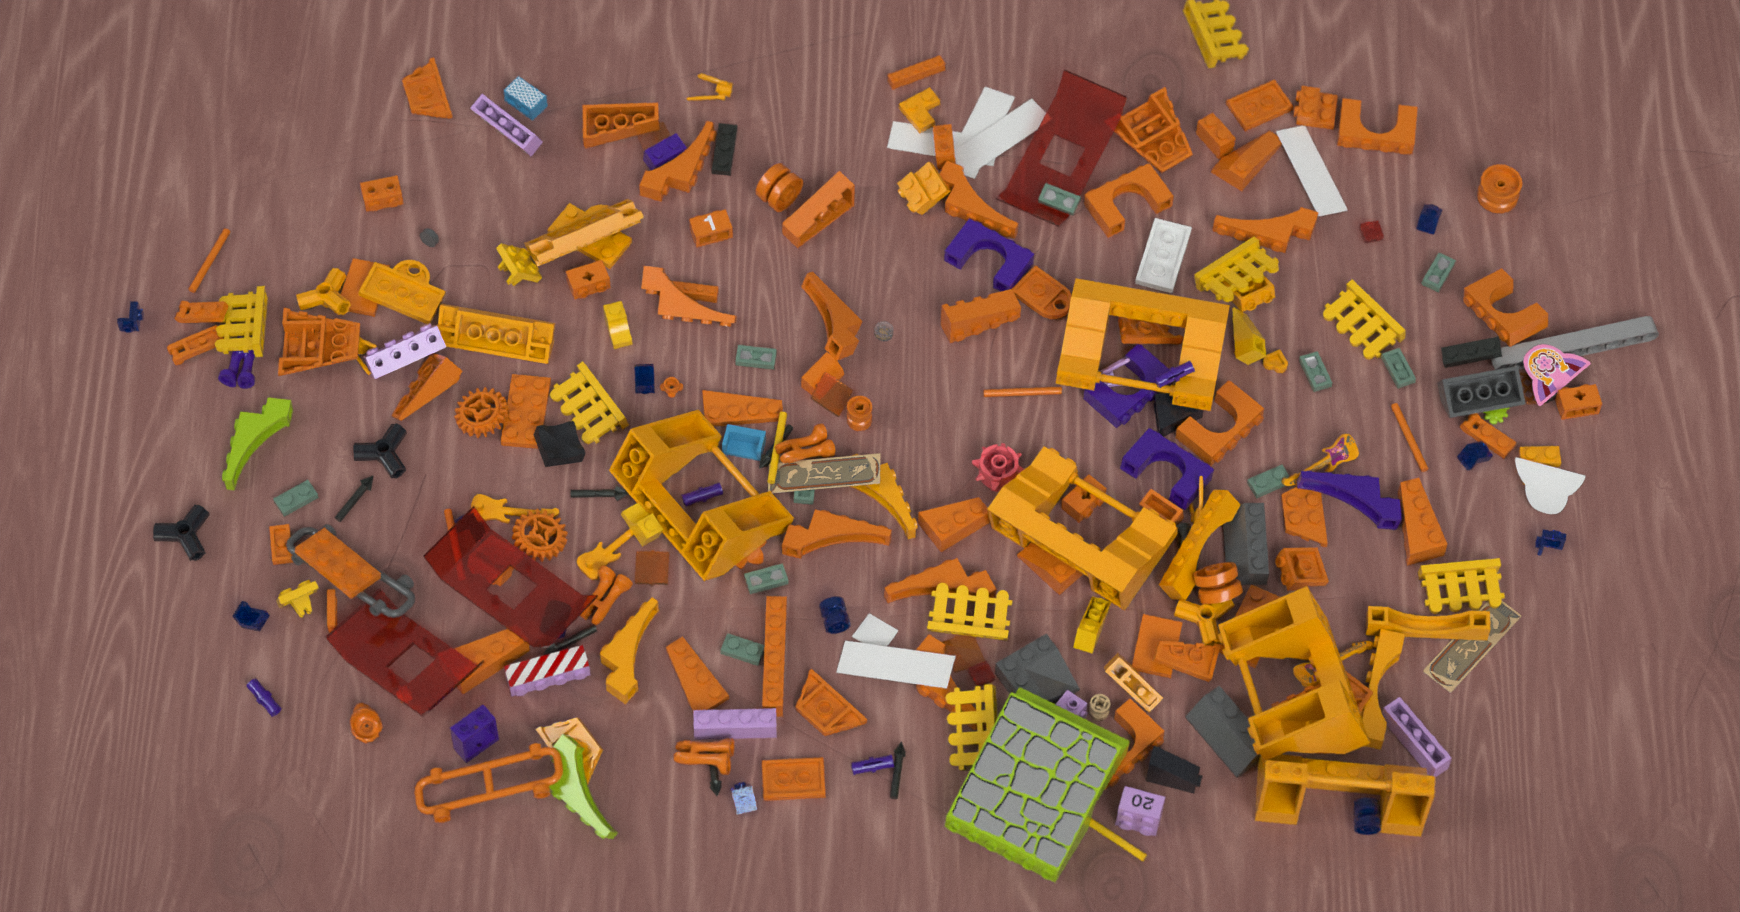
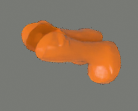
M822 423L816 424L812 433L806 437L789 439L775 446L777 454L784 453L780 457L781 462L784 464L812 457L831 458L835 456V445L832 440H826L827 430ZM816 445V446L811 447V448L801 449V448H803V447Z
M601 565L598 569L600 582L585 603L580 614L581 618L587 620L594 608H596L597 611L592 618V624L598 625L603 621L617 598L623 592L630 590L633 582L628 577L622 574H618L616 577L614 571L604 565ZM614 583L607 597L603 601H600L606 593V591L609 589V587Z
M725 738L716 742L684 740L676 743L675 748L680 752L674 753V762L685 765L717 766L721 774H730V757H733L735 749L733 738ZM702 752H713V753H721V754H700V753H702Z

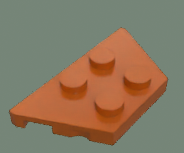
M433 57L429 59V63L424 67H418L412 74L403 78L402 84L412 114L452 119L450 106Z
M1124 317L1118 318L1123 344H1181L1184 339L1180 334L1173 335L1168 332L1170 327L1164 324Z
M1297 487L1281 495L1285 533L1299 536L1308 542L1312 540L1320 543L1322 547H1327L1328 542L1321 493Z
M813 669L809 670L808 678L796 705V711L824 736L867 723L866 717Z

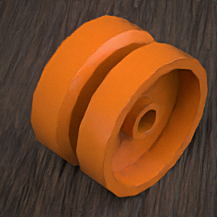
M777 163L761 177L756 187V196L762 201L768 202V205L776 212H782L792 205L799 196L803 187V180L795 173H791V170L784 164Z
M1501 164L1488 167L1481 176L1480 185L1477 190V199L1480 205L1492 213L1503 214L1511 211L1516 206L1522 189V178L1519 172L1513 167Z
M1223 562L1209 565L1197 570L1193 574L1196 586L1201 587L1198 590L1201 603H1220L1233 599L1243 593L1241 581L1235 579L1238 576L1236 563Z

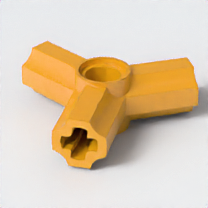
M333 268L329 271L325 281L320 283L315 290L297 294L296 297L300 310L322 305L325 308H330L337 315L348 313L351 304L338 293L346 279L345 272L338 268Z
M1179 599L1174 616L1196 623L1200 630L1203 645L1220 644L1216 620L1234 607V603L1230 599L1220 603L1198 605ZM1207 615L1210 618H1203L1202 616Z

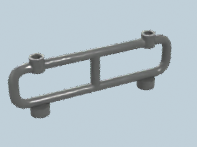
M326 524L321 528L325 527L336 536V531L332 526ZM304 527L296 531L287 540V550L293 555L291 558L296 565H301L303 562L307 565L309 564L295 553L294 544L303 536H313L320 530L313 527ZM374 567L381 573L380 580L406 596L407 601L398 609L393 610L386 607L382 600H376L363 591L356 595V597L370 605L369 610L374 616H378L381 613L392 618L402 616L415 603V595L410 590L414 587L413 580L408 575L403 574L396 581Z

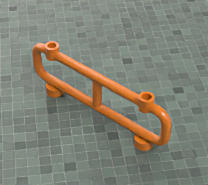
M534 743L529 745V751L446 772H443L442 768H433L430 770V776L421 778L415 786L416 806L423 814H433L435 822L444 823L451 819L450 810L530 790H533L535 798H546L550 796L549 786L557 783L563 775L562 758L556 748H542L541 744ZM545 755L553 757L555 772L551 777L494 791L492 768L529 759L538 760ZM483 771L486 793L430 807L424 804L423 788L426 785L441 784L444 780Z

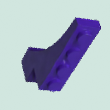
M1301 471L1298 477L1297 488L1324 493L1346 502L1365 514L1379 529L1397 530L1401 522L1400 499L1380 498L1379 477Z

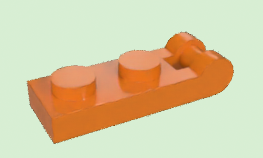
M181 301L179 305L180 310L176 313L175 320L179 323L223 322L229 305L225 301L194 303Z
M217 325L168 345L167 350L173 356L174 364L181 365L185 360L215 348V342L219 339H224L217 335Z
M1477 413L1470 414L1468 420L1460 425L1463 432L1503 459L1516 446V441L1481 419Z

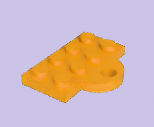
M569 203L547 231L549 233L609 206L595 205L583 211ZM619 231L577 251L595 261L602 260L605 267L611 269L632 244V238Z
M404 260L396 264L393 269L375 262L361 286L358 296L429 324L444 299L446 291L429 284L430 274L424 264L416 260ZM417 268L419 273L412 274L409 270Z

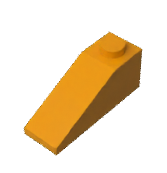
M1119 653L1104 666L1105 672L1149 713L1163 699L1147 680Z

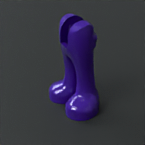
M249 350V353L232 351L230 366L228 369L220 371L218 380L228 387H236L237 382L239 387L243 389L254 386L255 376L252 374L255 358L254 351ZM244 358L243 367L238 376L240 361Z

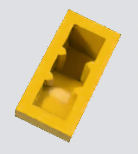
M622 301L603 305L604 319L613 348L617 349L633 345Z
M639 502L621 513V516L642 547L659 538L663 531L654 514L647 513Z

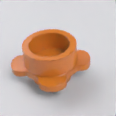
M669 377L660 385V390L665 391L668 397L674 398L678 391L683 390V384L679 383L677 378Z

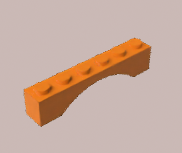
M767 596L762 709L776 708V717H783L787 597Z

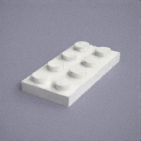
M1155 218L1135 284L1173 293L1192 227Z

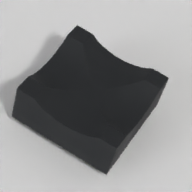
M568 421L555 426L539 425L536 427L533 435L545 467L583 461L586 453L579 441L574 421Z

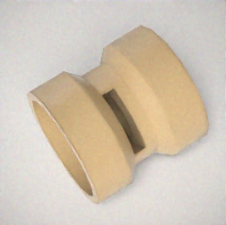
M1096 694L1091 698L1089 715L1092 719L1103 721L1108 717L1110 708L1109 698L1103 694Z

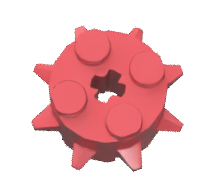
M1002 443L1000 446L995 444L987 448L982 447L981 458L972 460V465L979 468V475L976 481L981 480L985 486L995 492L1000 491L1004 485L1024 470V468L1018 465L1022 454H1016L1008 446L1006 448L1005 443Z

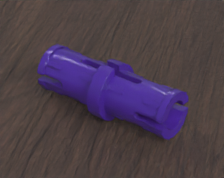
M1189 360L1175 368H1169V371L1155 376L1154 380L1160 389L1173 381H1180V378L1195 372V369Z
M716 483L704 488L698 487V490L682 494L681 496L686 507L701 501L707 502V499L723 495L721 484Z
M252 679L246 687L256 697L257 703L262 705L271 717L276 716L282 710L272 698L271 692L266 690L258 679Z
M891 754L878 758H873L872 756L868 760L851 762L853 775L870 771L876 773V770L894 767Z

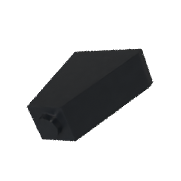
M1170 393L1155 394L1154 411L1157 432L1165 437L1175 432L1189 416L1195 421L1203 418L1204 410L1173 405V396H1169Z
M1154 746L1146 781L1194 794L1195 788L1201 785L1203 775H1199V766Z

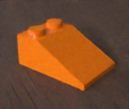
M1032 542L1017 554L1019 559L1059 595L1083 575Z

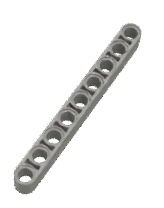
M1645 316L1516 344L1511 347H1502V357L1493 358L1491 361L1495 370L1518 366L1520 370L1525 369L1523 359L1526 353L1537 345L1546 344L1558 348L1563 353L1584 356L1652 341L1659 336V332L1653 318Z

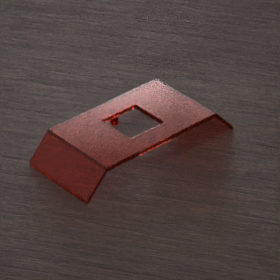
M1064 69L1056 96L1006 189L995 199L1052 225L1061 226L1069 218L1070 214L1038 202L1045 184L1047 183L1081 196L1119 124L1127 96ZM1054 135L1085 148L1071 176L1040 164Z
M474 506L424 554V558L441 581L535 648H549L598 597V595H582L501 537L488 526ZM510 566L537 585L514 609L502 602L498 595H493L487 591Z
M381 589L371 596L376 600H382L386 607L390 609H398ZM365 602L325 636L328 642L349 665L422 717L429 713L485 663L482 660L476 665L404 614L396 618L388 617L382 613L374 616L369 610L370 605ZM415 645L435 660L408 683L396 675L392 669H388V667Z

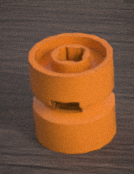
M855 396L847 404V424L855 431H864L872 423V403L865 396Z

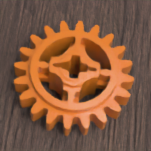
M484 387L482 392H480L479 388H476V393L473 394V392L469 391V397L462 396L464 402H457L459 408H455L457 415L454 418L459 429L461 428L464 434L468 433L469 437H471L475 433L476 437L479 438L481 433H483L487 437L488 432L495 434V428L501 429L500 423H506L504 417L509 416L507 401L500 392L496 393L494 388L489 392L486 387ZM488 403L494 404L496 408H492ZM468 417H472L475 422L469 421Z
M536 509L535 514L528 510L527 516L522 513L520 519H516L515 526H513L512 539L515 540L514 547L520 546L518 553L525 551V558L532 555V561H535L536 557H539L541 562H543L544 557L551 561L552 555L558 557L559 551L563 552L564 545H566L568 532L563 531L566 525H559L561 518L553 519L555 513L548 516L547 510H544L543 514H540L539 509ZM531 526L529 535H525L524 530ZM554 535L555 541L549 545L548 541Z

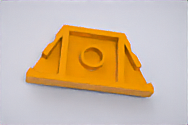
M573 718L566 722L538 727L536 731L548 747H553L561 735L565 734L571 736L585 748L583 751V765L588 784L603 749L581 719Z

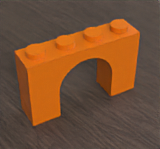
M1343 98L1340 109L1337 146L1395 152L1404 155L1412 154L1415 145L1418 107L1399 105L1394 129L1387 133H1374L1367 130L1361 123V100Z
M1150 163L1144 166L1141 165L1128 174L1124 173L1119 178L1108 181L1103 186L1091 189L1085 194L1084 206L1107 238L1124 230L1125 219L1113 203V200L1120 194L1130 192L1141 195L1156 214L1172 207L1174 196Z
M1501 268L1465 287L1463 301L1467 307H1470L1475 312L1478 318H1481L1487 324L1490 330H1493L1499 336L1501 341L1511 347L1547 328L1548 313L1537 302L1516 313H1503L1493 308L1492 305L1496 301L1513 293V279Z
M1230 380L1216 391L1214 402L1233 417L1235 425L1232 429L1223 433L1211 432L1189 416L1176 430L1175 438L1210 466L1215 462L1219 463L1228 450H1233L1241 438L1247 437L1251 428L1258 426L1264 419V408Z
M1132 699L1127 700L1115 711L1114 720L1131 735L1134 746L1127 752L1104 790L1109 786H1115L1124 773H1130L1139 760L1142 762L1148 757L1149 752L1154 746L1160 747L1164 742L1165 731Z

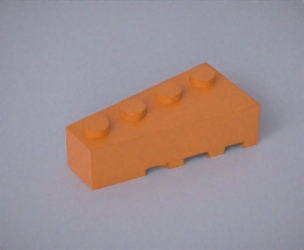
M658 103L583 105L584 149L660 130Z
M838 171L798 210L784 220L782 223V234L795 247L799 248L854 207L855 185L843 173Z
M1012 289L989 294L985 299L980 296L974 297L971 302L967 303L964 300L957 301L954 306L943 304L941 307V327L950 343L960 342L971 335H979L990 328L995 329L1006 322L1016 321L1021 316V306Z
M1420 478L1400 482L1397 495L1398 499H1400L1407 566L1444 556L1448 544Z
M516 625L438 654L439 664L459 691L465 694L503 669L504 666L511 664L529 652V641Z

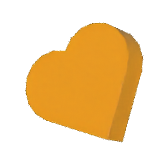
M1279 349L1267 354L1263 358L1262 365L1267 370L1284 373L1287 370L1288 362Z

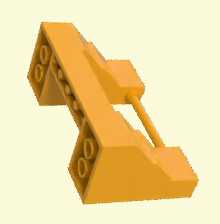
M1075 278L1056 384L1094 390L1096 383L1101 381L1170 393L1169 396H1173V405L1211 411L1230 305ZM1113 315L1186 328L1179 365L1190 360L1195 372L1180 378V381L1176 382L1175 385H1165L1160 389L1156 383L1101 374L1099 366L1108 329L1109 316Z
M699 410L631 428L609 471L636 503L639 502L647 513L654 514L663 528L662 533L704 581L726 574L770 537L787 532L788 526L792 524L794 517L771 491L761 494L757 492L718 447V443L722 438L721 434ZM713 452L751 497L704 511L697 524H695L662 486V483L681 470L697 455Z
M1043 446L1031 465L1004 485L988 507L987 511L991 527L1023 548L1029 542L1034 543L1089 578L1093 592L1125 611L1177 536L1176 524L1169 519H1162L1153 509L1148 510L1143 507L1140 512L1133 511L1078 477L1077 466L1070 458L1064 459L1059 456L1060 453L1055 449H1048ZM1070 484L1078 485L1132 519L1133 523L1105 547L1102 552L1095 544L1091 543L1089 545L1084 542L1083 537L1079 534L1068 532L1067 528L1061 523L1057 522L1055 524L1050 521L1048 515Z
M1308 586L1218 625L1220 629L1218 634L1219 640L1222 645H1225L1223 653L1227 660L1232 661L1234 666H1240L1255 713L1254 716L1248 718L1250 724L1248 731L1251 738L1255 739L1253 747L1257 755L1261 754L1266 761L1287 751L1312 754L1317 752L1346 754L1370 744L1328 618ZM1255 657L1310 660L1312 667H1316L1317 670L1314 672L1318 684L1321 683L1322 687L1263 712L1246 661Z
M1260 754L1257 772L1255 821L1296 825L1306 788L1381 795L1379 833L1421 837L1435 795V776L1428 775L1427 768L1389 764L1380 766L1302 758V756L1283 754L1265 761Z

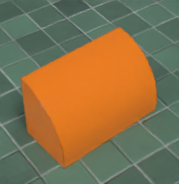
M826 352L801 377V388L820 400L844 376V371L838 361Z
M1150 489L1139 503V506L1142 508L1153 509L1160 515L1159 517L1164 520L1169 519L1176 525L1184 519L1182 509L1153 489Z

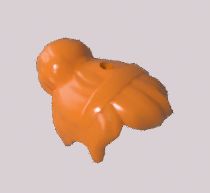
M363 702L358 703L350 717L351 733L356 739L365 744L373 742L379 737V732L383 728L382 721L378 713L369 705Z

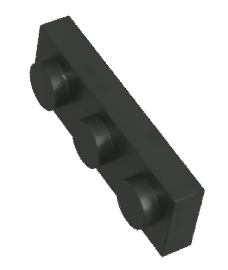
M719 123L712 174L731 176L738 130L737 125Z
M1499 336L1441 348L1445 368L1502 357Z

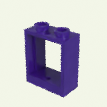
M484 704L450 727L454 750L465 763H468L499 740L496 718Z

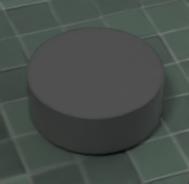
M425 228L420 233L421 241L429 247H435L439 242L438 235L432 229Z

